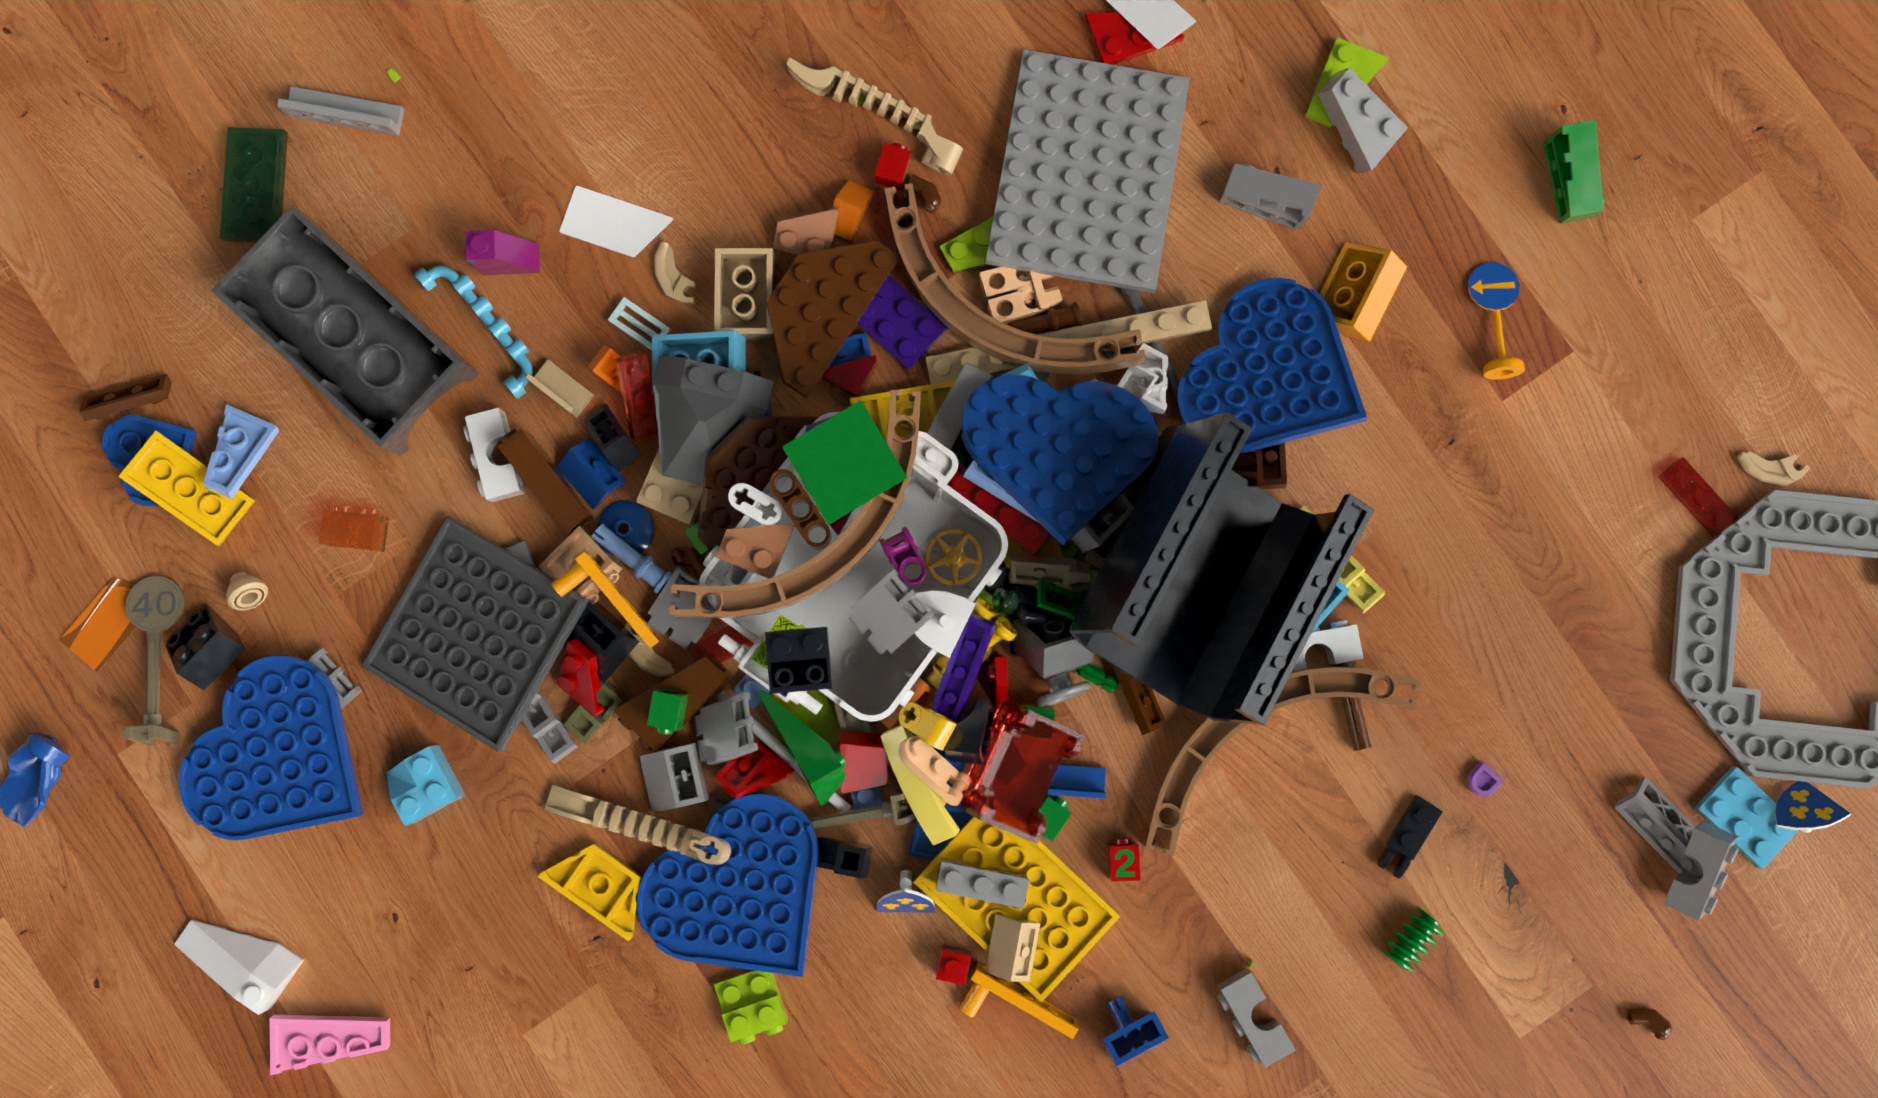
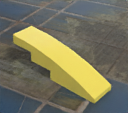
M1305 505L1301 508L1303 511L1312 513ZM1351 555L1339 581L1350 590L1346 597L1364 614L1385 595V591L1365 573V568Z
M899 725L882 733L880 737L904 796L932 845H936L955 837L960 829L944 807L947 802L900 759V743L912 737L913 734L902 725Z

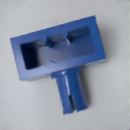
M1123 996L1115 998L1120 1011H1118L1113 1000L1106 1004L1118 1029L1113 1034L1102 1039V1043L1116 1069L1167 1042L1169 1039L1155 1011L1139 1020L1133 1019L1123 1000Z

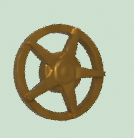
M947 529L935 535L929 542L925 554L926 566L930 574L937 581L950 586L962 585L970 581L978 573L982 563V551L977 540L968 532L960 529ZM948 534L964 536L958 545L948 546L941 539L942 536ZM967 538L976 549L977 560L966 557L963 547ZM937 541L944 551L941 559L931 564L930 552L932 546ZM964 563L976 564L975 569L968 577L958 580V569ZM944 565L948 569H952L954 581L940 577L933 568Z

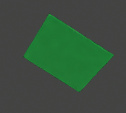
M861 400L782 446L828 525L908 478Z

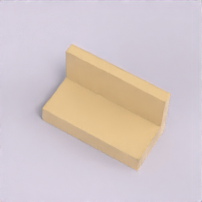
M549 359L534 377L529 373L525 377L576 417L580 415L595 396Z
M996 914L985 972L1010 982L1030 981L1041 923L1032 920H1015Z

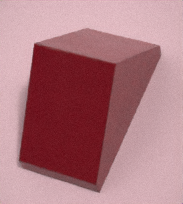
M876 355L829 367L822 378L852 397H860L878 366Z

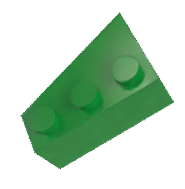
M1596 119L1563 125L1543 142L1560 224L1594 218L1604 211L1603 207L1605 204L1601 185Z

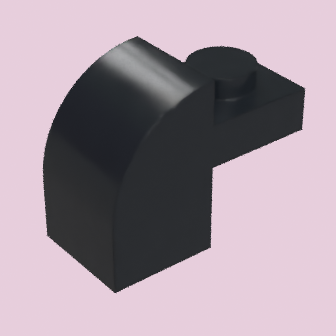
M818 837L819 855L817 867L834 870L835 874L856 878L868 877L872 846L853 841L846 842Z

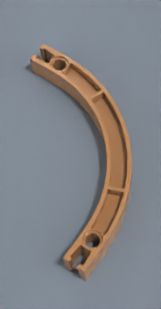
M904 184L906 190L904 198L909 199L910 205L898 209L893 204V202H896L894 196L896 188H884L898 253L909 279L933 314L965 342L991 357L1018 367L1028 364L1033 371L1091 374L1144 365L1146 358L1144 349L1139 350V353H1120V347L1133 343H1135V346L1140 345L1142 341L1140 329L1099 337L1062 339L1018 330L982 312L953 287L934 260L923 235L913 184ZM903 220H910L913 222L912 225L908 228H902L899 226V224ZM1102 349H1110L1114 352V356L1104 359L1099 355V352Z
M890 390L887 444L908 477L907 479L866 502L849 527L832 544L812 559L790 571L758 582L733 586L671 584V593L674 594V598H679L680 592L696 594V607L694 609H679L676 607V603H670L669 615L693 618H741L766 614L787 608L816 595L851 571L874 548L886 532L908 488L916 459L921 391H912V395H909V401H914L913 414L908 416L896 414V401H899V397H902V391ZM900 424H908L912 429V433L910 436L902 438L895 433V428ZM709 594H714L718 598V605L714 610L707 611L703 607V599Z
M1329 667L1308 669L1290 674L1272 711L1292 703L1328 697L1358 698L1416 710L1417 701L1415 699L1409 698V702L1394 698L1393 693L1396 683L1411 685L1414 691L1420 692L1422 681L1363 668ZM1376 679H1383L1387 683L1388 690L1384 695H1378L1374 692L1373 683ZM1208 718L1185 743L1171 765L1160 789L1145 849L1157 850L1158 845L1152 842L1158 827L1170 829L1172 831L1170 848H1164L1163 853L1174 856L1187 802L1199 776L1217 751L1233 735L1247 726L1248 723L1216 721ZM1163 808H1172L1176 812V820L1173 823L1166 824L1161 821L1160 811Z

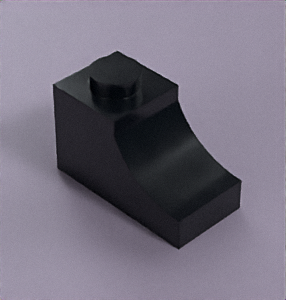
M607 404L583 420L601 452L618 472L642 456Z
M978 698L972 713L963 721L956 723L957 725L944 748L951 762L985 765L996 713L990 699Z

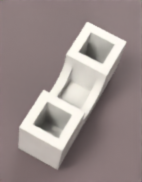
M495 408L465 416L467 425H464L463 429L467 441L472 443L474 452L470 453L474 469L479 471L481 480L477 481L481 496H485V499L488 501L496 502L526 494L522 477L511 464L499 466L493 458L495 447L503 442L502 437L510 432L505 411Z
M1347 620L1330 623L1331 629L1321 631L1318 626L1310 635L1292 672L1307 669L1305 653L1313 644H1318L1325 649L1329 664L1364 659L1357 624L1348 625Z

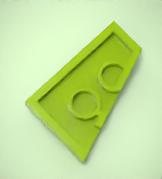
M1337 37L1305 118L1331 127L1332 123L1318 96V92L1336 72L1351 68L1367 85L1387 62L1389 57Z
M994 216L939 246V250L953 273L988 266L986 264V257Z

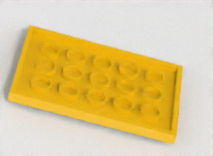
M993 796L913 881L916 886L987 952H989L996 914L1015 920H1032L1041 923L1030 981L1019 982L1041 1003L1120 918V915ZM941 857L967 862L972 866L995 871L1001 869L1026 874L1029 878L1024 909L936 891Z

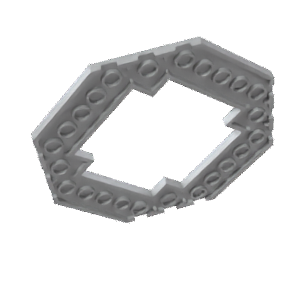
M1772 490L1679 566L1670 681L1749 776L1871 789L1878 783V702H1870L1868 730L1759 719L1761 690L1732 687L1741 573L1769 575L1771 548L1878 559V500Z

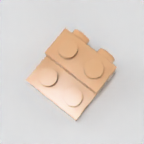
M578 526L539 565L544 573L557 579L577 563L575 555L585 548L614 584L619 579L618 573L623 569L581 526ZM590 576L573 588L574 591L590 599V601L596 603L599 599L598 593L601 589Z

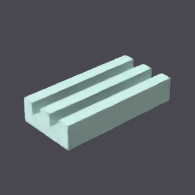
M623 297L608 319L611 324L651 351V342L617 320L620 315L649 336L658 335L623 311L626 306L662 330L659 335H669L672 331L668 326L625 297Z

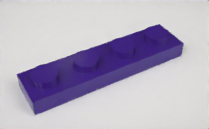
M973 612L971 613L952 651L931 710L949 718L955 723H959L997 625L996 623Z

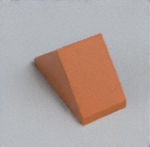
M851 180L847 181L835 197L833 207H840L834 236L850 243L852 242L875 193L873 190Z

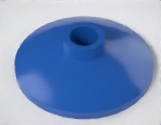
M631 501L617 502L606 508L597 524V528L602 523L605 524L608 529L640 554L649 547L654 537V522L650 513L643 506ZM626 523L629 526V530L627 533L621 534L619 527L621 524Z

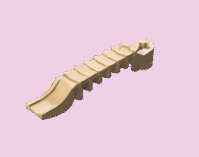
M789 57L787 62L789 73L811 93L818 96L827 95L833 90L837 82L839 84L832 97L835 102L841 103L846 89L849 88L852 90L848 99L850 104L856 106L862 95L866 98L863 104L865 109L871 111L874 102L880 105L876 112L878 116L884 118L888 110L892 111L893 115L890 119L892 124L898 126L901 117L905 118L907 121L903 129L909 133L912 132L913 128L919 130L917 138L927 147L921 163L939 174L952 176L963 148L936 134L932 126V115L920 113L918 108L907 106L903 100L900 99L898 101L892 98L890 93L879 91L877 86L866 84L863 79L851 76L846 70L843 72L834 66L823 70H815Z
M552 785L544 808L546 811L592 824L595 827L609 828V831L621 832L627 837H637L640 841L652 842V845L665 846L667 850L680 851L682 855L707 864H723L729 859L731 854L730 845L725 839L696 829L685 828V826L680 824H672L671 821L657 819L652 815H644L639 811H631L627 807L616 806L614 803L602 801V799L556 785ZM701 845L713 846L718 849V854L713 855L709 850L701 848Z

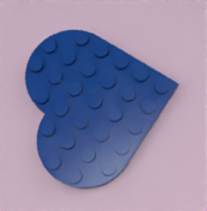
M1263 279L1253 282L1236 292L1220 316L1218 326L1219 345L1205 350L1194 358L1183 377H1181L1178 387V409L1184 424L1228 412L1252 428L1240 453L1255 451L1365 422L1367 419L1330 307L1314 289L1311 288L1310 290L1297 284L1292 279Z
M1023 375L999 376L984 382L972 392L961 416L962 440L972 459L1063 546L1147 471L1158 448L1156 423L1147 407L1126 389L1105 382L1091 381L1078 383L1059 393L1047 383Z
M275 655L261 658L244 667L237 674V678L230 689L226 691L222 708L223 726L211 729L201 735L193 743V747L190 749L187 757L183 758L179 772L180 795L184 807L197 825L201 824L207 830L213 832L212 835L228 840H245L363 815L340 701L329 677L310 661L291 655Z
M769 793L748 794L734 799L723 806L713 816L705 830V833L725 839L729 843L731 848L729 859L720 865L707 864L682 855L680 851L668 850L649 866L641 880L637 895L639 919L644 931H647L656 943V946L674 958L690 962L803 977L819 855L817 836L806 814L791 801ZM701 845V848L709 850L713 855L718 854V849L713 846Z

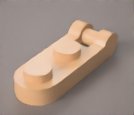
M912 736L903 740L899 745V756L902 762L945 802L958 806L963 798L962 792L968 789L971 778L967 774L955 769L932 746L922 741L919 736ZM947 781L952 784V787L947 784Z

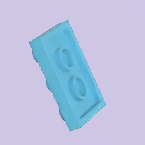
M1732 766L1694 807L1710 824L1738 836L1734 846L1739 848V851L1759 869H1764L1799 831H1790L1786 828L1777 827L1775 819L1777 804L1735 766Z

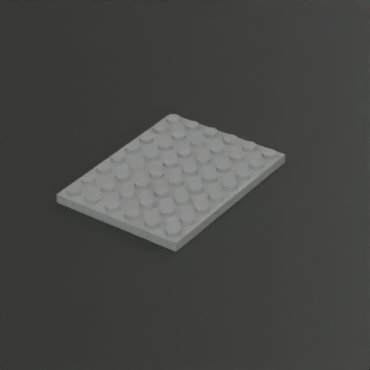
M1023 50L986 264L1155 294L1190 78Z

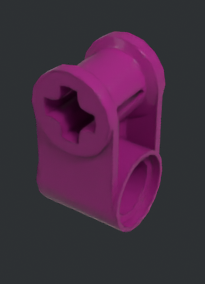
M907 527L901 528L900 533L886 540L880 539L879 543L889 562L898 572L900 580L908 587H916L923 583L926 577V566ZM911 564L917 565L921 569V575L914 580L908 579L904 575L905 567Z

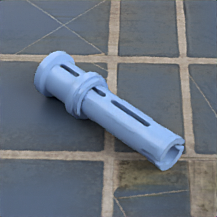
M602 523L591 538L633 569L634 576L637 579L642 578L658 594L673 573L670 571L666 572L653 562L654 558L647 555L644 557Z

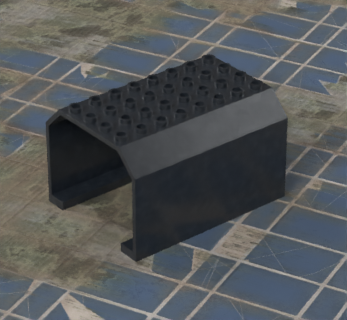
M1226 412L1178 426L1068 631L1083 647L1181 707L1211 720L1265 725L1374 509L1352 494H1346L1343 496L1336 512L1312 514L1281 503L1231 470L1252 428Z

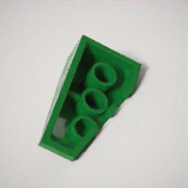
M758 691L757 694L780 736H783V740L793 759L797 760V764L819 804L821 806L824 805L847 778L843 769L847 765L839 749L834 752L827 741L765 691Z

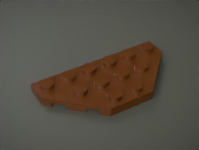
M879 241L797 255L766 302L775 349L779 358L781 377L785 385L806 399L810 396L900 259L899 255Z
M747 416L706 456L697 537L710 552L716 545L720 547L726 530L736 528L745 516L731 506L728 500L730 489L738 483H745L762 492L770 482L771 475L779 470L788 457L782 446L794 440L805 425L813 424L819 417ZM744 490L742 493L736 492L735 497L738 499V505H741L742 502L753 505L755 501L747 496L748 490Z

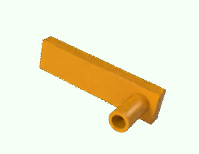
M585 548L575 555L577 563L551 583L555 591L563 597L590 576L649 648H652L659 642L655 632Z
M979 961L977 962L971 975V980L974 983L959 1007L964 1014L974 1017L987 994L991 991L1069 1038H1074L1079 1030V1020L1046 1000H1043L1041 1003L1027 989L1015 982L986 973V965Z

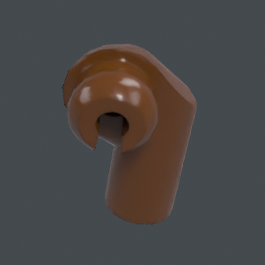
M913 174L909 183L913 184L914 191L923 195L925 200L922 205L923 209L930 213L936 212L938 206L941 205V197L936 185Z
M676 547L669 553L668 558L671 564L691 566L698 578L701 577L706 566L703 565L704 559L697 549Z
M1655 1009L1628 1010L1627 1017L1630 1025H1649L1657 1039L1666 1040L1672 1032L1670 1022Z

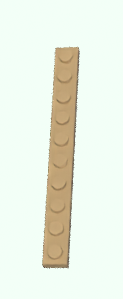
M1205 300L1038 335L1062 339H1078L1140 329L1142 336L1140 344L1209 331L1212 329ZM1135 343L1122 346L1120 348L1135 346ZM975 347L926 357L931 384L957 380L966 363L989 374L1018 368V366L991 357ZM1102 349L1099 353L1110 351V349Z

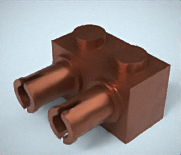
M1285 443L1239 453V455L1252 454L1255 457V463H1253V466H1235L1231 470L1249 482L1254 483V485H1257L1262 490L1286 488Z

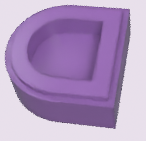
M1479 761L1467 777L1468 788L1472 793L1479 796L1492 795L1504 782L1483 761Z

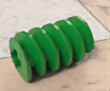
M1418 906L1417 909L1421 916L1410 914L1409 917L1413 925L1402 924L1406 934L1395 932L1394 935L1398 943L1390 940L1387 942L1391 952L1383 949L1380 950L1402 970L1405 969L1410 972L1414 971L1410 963L1411 960L1418 963L1422 962L1418 955L1419 951L1429 954L1425 943L1437 944L1433 934L1445 935L1440 927L1441 925Z

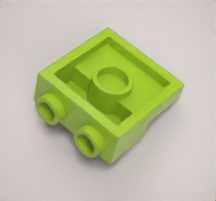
M750 970L715 982L714 987L723 1011L722 1018L731 1043L738 1041L739 1045H744L756 1039L755 1034L765 1031L766 1035L770 1036L783 1031L782 1025L787 1024L788 1017L773 973Z

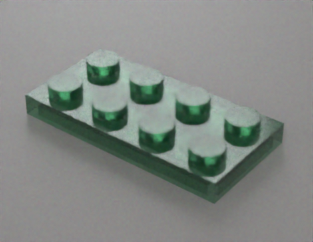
M227 127L220 225L221 240L257 243L281 218L288 132L284 129Z

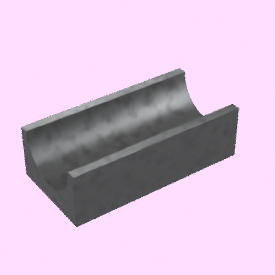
M291 206L211 290L380 448L400 456L409 449L407 446L408 435L425 410L450 388L464 381H473L479 374L477 370L324 229L294 206Z

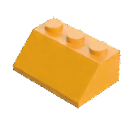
M1345 242L1320 292V295L1330 307L1339 333L1350 338L1370 342L1407 268L1392 250Z

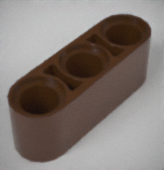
M787 469L775 471L770 478V488L810 548L815 550L826 548L831 542L832 534L816 506L791 471ZM782 477H788L792 480V487L786 492H780L776 489V483ZM804 502L809 505V512L806 516L796 517L793 515V507L796 503ZM821 527L826 531V537L822 542L814 543L809 539L810 531L813 528Z

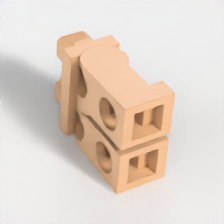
M1006 267L979 272L978 280L984 301L987 302L988 314L1003 324L1045 314L1050 307L1062 301L1058 286L1044 290L1042 284L1043 280L1054 278V276Z

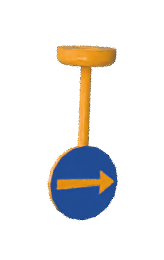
M1493 262L1482 264L1472 272L1468 279V291L1471 299L1478 306L1485 310L1493 311L1498 359L1491 360L1484 365L1483 375L1487 379H1507L1518 376L1525 371L1524 362L1521 359L1506 357L1500 310L1508 308L1515 302L1519 295L1520 284L1517 275L1509 267Z

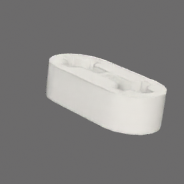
M738 483L729 491L728 500L731 506L765 526L776 525L782 519L783 509L780 503L756 488L745 483ZM744 490H748L747 496L755 502L753 505L746 502L738 505V499L735 497L736 492L742 493ZM761 504L766 508L770 507L771 504L774 505V511L777 513L776 517H769L767 520L763 519L764 513L757 509L758 505Z

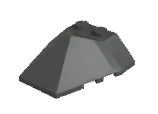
M659 356L653 381L663 476L703 485L706 456L747 416L764 417L768 410L774 381L745 371L687 358Z

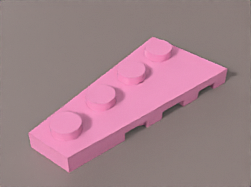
M273 1015L269 1019L270 1075L279 1074L284 1070L293 1068L294 1070L306 1068L308 1065L316 1063H329L349 1056L352 1058L379 1052L390 1047V1017Z

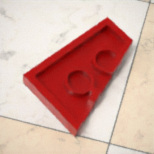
M1119 12L1086 13L1085 15L1102 63L1115 65L1159 50ZM1183 33L1179 34L1162 48L1182 42L1184 39Z

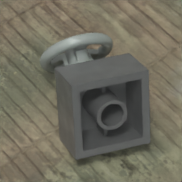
M1048 610L1041 611L1046 615V620L1043 624L1023 622L1020 618L1013 620V626L1018 633L1013 639V650L1042 678L1046 679L1050 690L1049 694L1037 699L1036 705L1040 708L1065 701L1088 691L1091 688V684L1088 681L1070 685L1069 682L1071 680L1068 673L1092 663L1094 655L1093 652L1083 647L1068 631L1074 621L1073 619Z

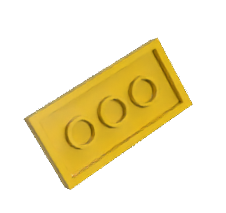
M158 431L152 434L118 476L217 546L223 543L256 501L240 489L232 499L206 489L203 481L208 466Z

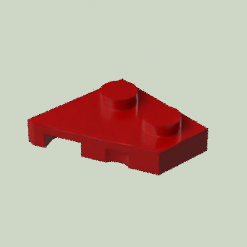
M574 639L567 643L556 684L596 717L604 711V706L597 702L596 691L601 689L600 678L597 674V657L580 641Z
M1006 656L993 657V663L988 664L989 681H994L996 712H1008Z
M754 739L758 750L729 760L714 777V783L735 799H738L790 778L794 774L795 769Z

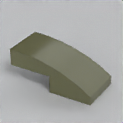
M608 680L601 685L600 690L596 691L597 702L604 706L603 713L594 717L583 706L579 705L564 724L584 744L598 732L627 698Z

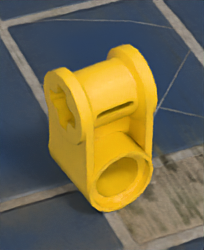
M913 702L907 703L905 707L901 708L899 713V721L904 728L919 736L925 743L942 751L957 725L949 718Z

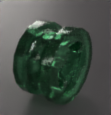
M1000 587L995 590L992 598V606L995 613H1005L1007 615L1015 613L1018 607V594L1015 589Z

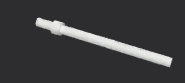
M723 690L716 699L722 701L731 696ZM754 718L752 732L805 779L797 764V760L793 759L789 749ZM836 792L828 800L840 812L848 811L851 807Z

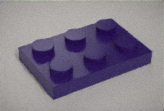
M890 275L857 323L908 371L947 330L945 325Z

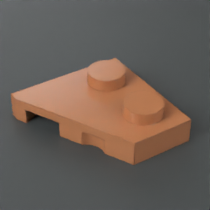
M835 206L829 210L815 213L814 211L803 213V215L797 217L780 218L777 223L773 249L797 255L831 249L840 207Z
M792 524L727 529L715 558L765 578L775 577L795 526Z

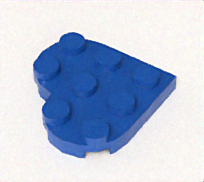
M125 415L124 418H120L114 424L110 423L102 436L101 447L102 450H105L106 456L111 462L110 464L123 471L155 431L163 434L189 454L192 453L198 432L138 415ZM121 479V485L125 486L126 493L130 496L129 499L146 507L160 506Z

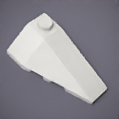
M194 919L190 920L174 944L234 999L258 1015L273 1007L304 961L302 957L281 943L254 938V936L249 934L232 932L226 928Z

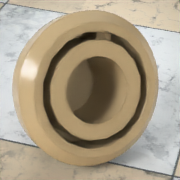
M239 572L231 577V583L226 592L230 608L244 611L260 605L268 595V587L261 579L247 575L245 572Z

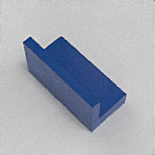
M590 438L570 448L557 466L558 470L593 510L601 504L608 494L619 489L626 482V479L615 469Z
M1048 763L1046 793L1048 795L1106 799L1107 793L1104 792L1106 768Z

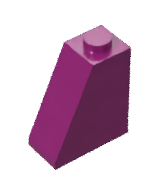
M497 230L465 231L466 260L481 274L540 273L539 245L537 243Z

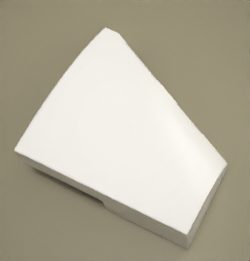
M1143 343L1139 350L1144 349L1145 351L1144 365L1128 367V370L1117 386L1126 389L1136 396L1149 411L1164 414L1167 408L1166 389L1168 378L1166 377V371L1168 368V356Z

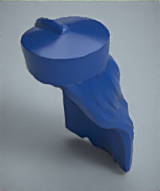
M37 732L30 733L26 742L8 757L9 775L0 786V808H3L2 813L6 817L20 824L21 827H26L45 808L50 790L61 776V767L71 757V754L57 743L55 737Z

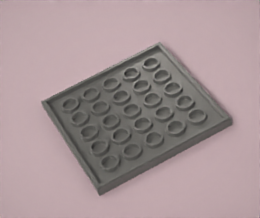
M447 516L364 660L362 667L497 752H503L590 599L573 589L561 597L551 585L556 579L452 517Z

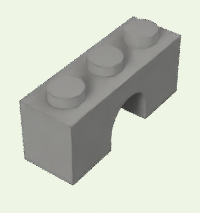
M1705 821L1697 825L1693 830L1684 854L1696 859L1701 864L1703 876L1695 877L1682 871L1673 880L1664 905L1697 921L1706 913L1711 915L1718 899L1714 898L1716 889L1721 890L1728 877V873L1724 872L1727 863H1733L1739 848L1734 846L1738 836Z
M941 857L936 891L1024 909L1029 878L1026 874L998 869V871L972 866L967 862Z
M1247 968L1217 984L1221 993L1216 996L1224 1010L1230 1009L1235 1019L1231 1023L1240 1037L1246 1036L1250 1045L1246 1046V1049L1255 1063L1260 1061L1266 1068L1296 1051L1282 1025L1276 1019L1265 1025H1257L1252 1022L1251 1013L1254 1006L1266 999L1253 974Z

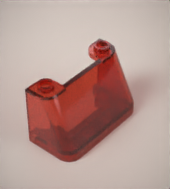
M1011 701L1003 702L994 718L985 765L973 764L968 775L971 778V783L967 790H963V798L959 807L985 823L1038 844L1040 837L1045 833L1047 827L1045 815L1039 811L1062 757L1071 759L1078 755L1082 750L1083 740L1086 735Z

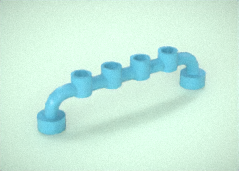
M435 266L427 271L421 267L414 273L415 277L428 292L437 286L434 281L439 277L448 279L520 366L521 374L515 379L511 375L503 383L517 400L527 393L524 387L528 384L529 380L525 377L528 373L531 375L533 373L532 365L525 355L529 350L519 338L513 341L507 334L511 331V328L501 316L498 319L492 316L490 311L494 308L483 295L477 298L472 292L476 286L466 274L460 277L452 268L446 266Z

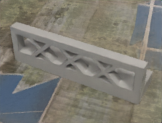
M292 86L288 100L279 98L277 104L280 110L292 118L398 137L404 115V108L402 106Z
M1646 776L1641 778L1633 793L1617 801L1614 808L1678 874L1684 871L1692 876L1702 877L1703 869L1701 864L1696 859L1684 854L1689 843L1687 834L1691 837L1695 826ZM1644 791L1650 795L1652 802L1643 794ZM1666 813L1671 817L1672 822L1667 818Z

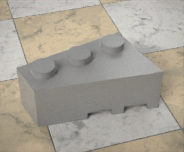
M1351 68L1336 72L1318 92V96L1332 125H1336L1343 139L1341 143L1344 149H1348L1355 163L1353 167L1356 173L1373 170L1408 128Z
M1235 163L1230 171L1219 202L1299 231L1311 216L1321 185L1256 169L1249 164Z

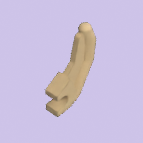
M661 242L654 255L655 276L664 294L681 304L695 305L694 297H686L684 293L687 289H696L697 285L676 269L672 247L667 242Z
M1741 452L1737 455L1743 470L1760 482L1786 486L1801 479L1810 469L1807 464L1800 466L1798 470L1794 468L1793 463L1798 458L1796 454L1774 461H1768L1753 452Z
M627 622L625 628L640 641L629 654L635 664L641 670L655 677L673 676L675 669L672 668V663L655 653L653 647L649 648L639 635L633 633V628Z

